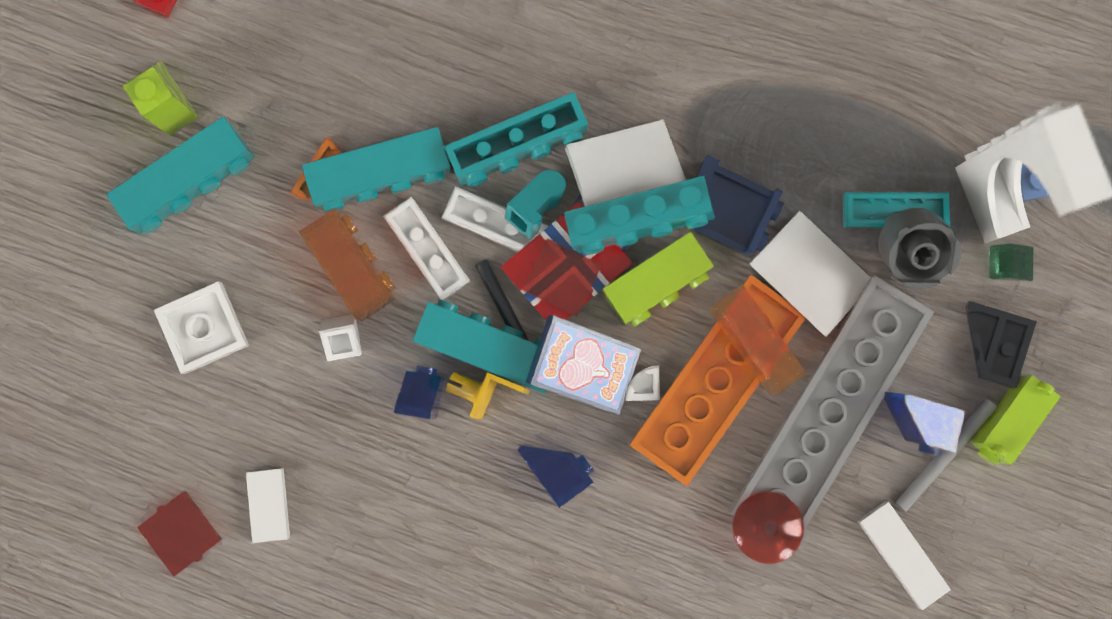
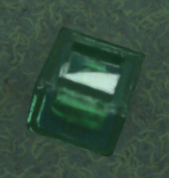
M1011 243L990 246L989 278L1006 281H1033V247Z

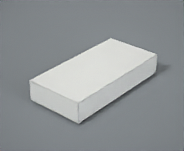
M284 468L246 472L252 543L289 539L290 530Z

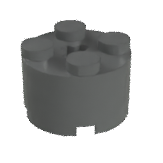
M910 208L890 214L879 235L878 249L881 258L894 277L907 287L914 289L934 287L940 284L939 280L948 273L951 275L959 265L961 258V244L945 221L937 213L929 209Z

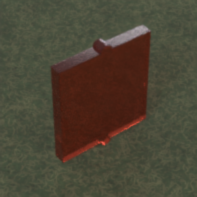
M547 238L537 260L531 262L533 268L522 291L577 317L587 295L593 293L591 287L602 264Z
M186 491L182 492L167 505L159 506L157 508L158 512L137 527L173 576L179 574L194 561H201L203 559L202 555L222 540Z

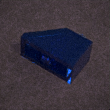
M416 366L415 372L406 371L394 413L424 419H437L444 377L436 376L437 369L424 366Z
M885 392L884 400L905 441L919 444V452L940 456L941 450L956 453L965 411L908 394Z
M522 445L517 449L559 508L594 483L589 476L594 472V469L583 454L576 458L573 452L530 445Z

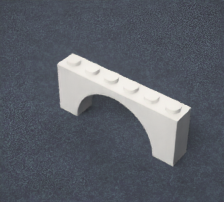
M1058 103L1036 112V116L1021 121L1020 125L1005 131V134L991 139L990 143L982 145L976 151L965 155L966 161L955 167L984 243L1030 227L1021 193L1022 163L1036 175L1045 187L1059 216L1112 197V185L1079 104L1062 109L1061 104Z

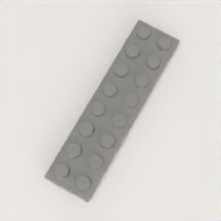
M871 276L730 509L729 514L792 552L930 321L934 311L879 277Z

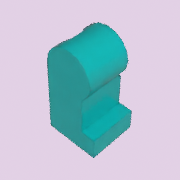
M546 170L538 174L507 203L504 219L531 240L540 230L543 219L542 215L547 210L555 209L561 203L566 187L564 177L553 170Z

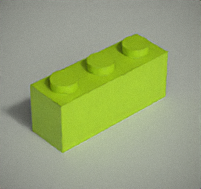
M689 232L604 287L601 293L623 326L631 322L636 327L652 316L648 310L660 303L665 308L679 299L681 296L677 291L689 284L693 290L710 279L707 272L714 266L692 232Z

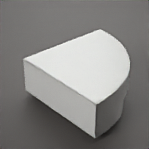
M659 365L645 368L631 379L624 401L660 400Z

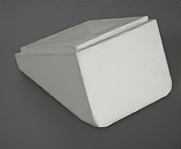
M354 314L321 321L319 333L327 361L362 355L357 321Z

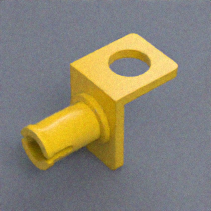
M455 371L449 380L461 384L462 387L447 383L446 387L447 393H452L473 402V408L469 417L476 420H482L497 383L527 395L530 392L527 388L488 372L484 381L480 383Z

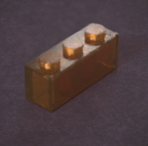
M333 209L300 230L299 233L355 319L362 322L396 300L391 292L396 287L385 271L379 274L372 262L376 261L377 257L366 242L360 245L354 233L359 230L347 213L341 216L338 211Z
M743 284L708 308L769 395L780 393L806 374L803 367Z

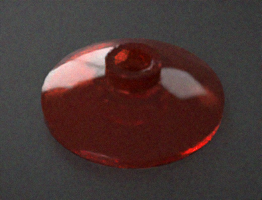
M766 491L749 496L739 505L733 517L732 531L737 546L747 557L759 563L774 564L788 559L796 552L803 539L804 522L799 509L789 498L776 492ZM773 522L777 528L776 532L770 536L766 535L764 530L766 524Z

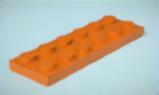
M749 275L628 445L687 487L806 318L785 298L754 276Z

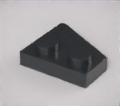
M968 301L965 308L978 378L1012 389L1016 388L1037 321Z

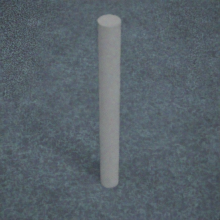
M988 399L983 401L898 498L895 504L904 512L908 511L997 409V406Z

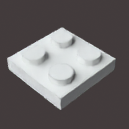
M222 282L213 283L154 310L181 374H187L249 346Z

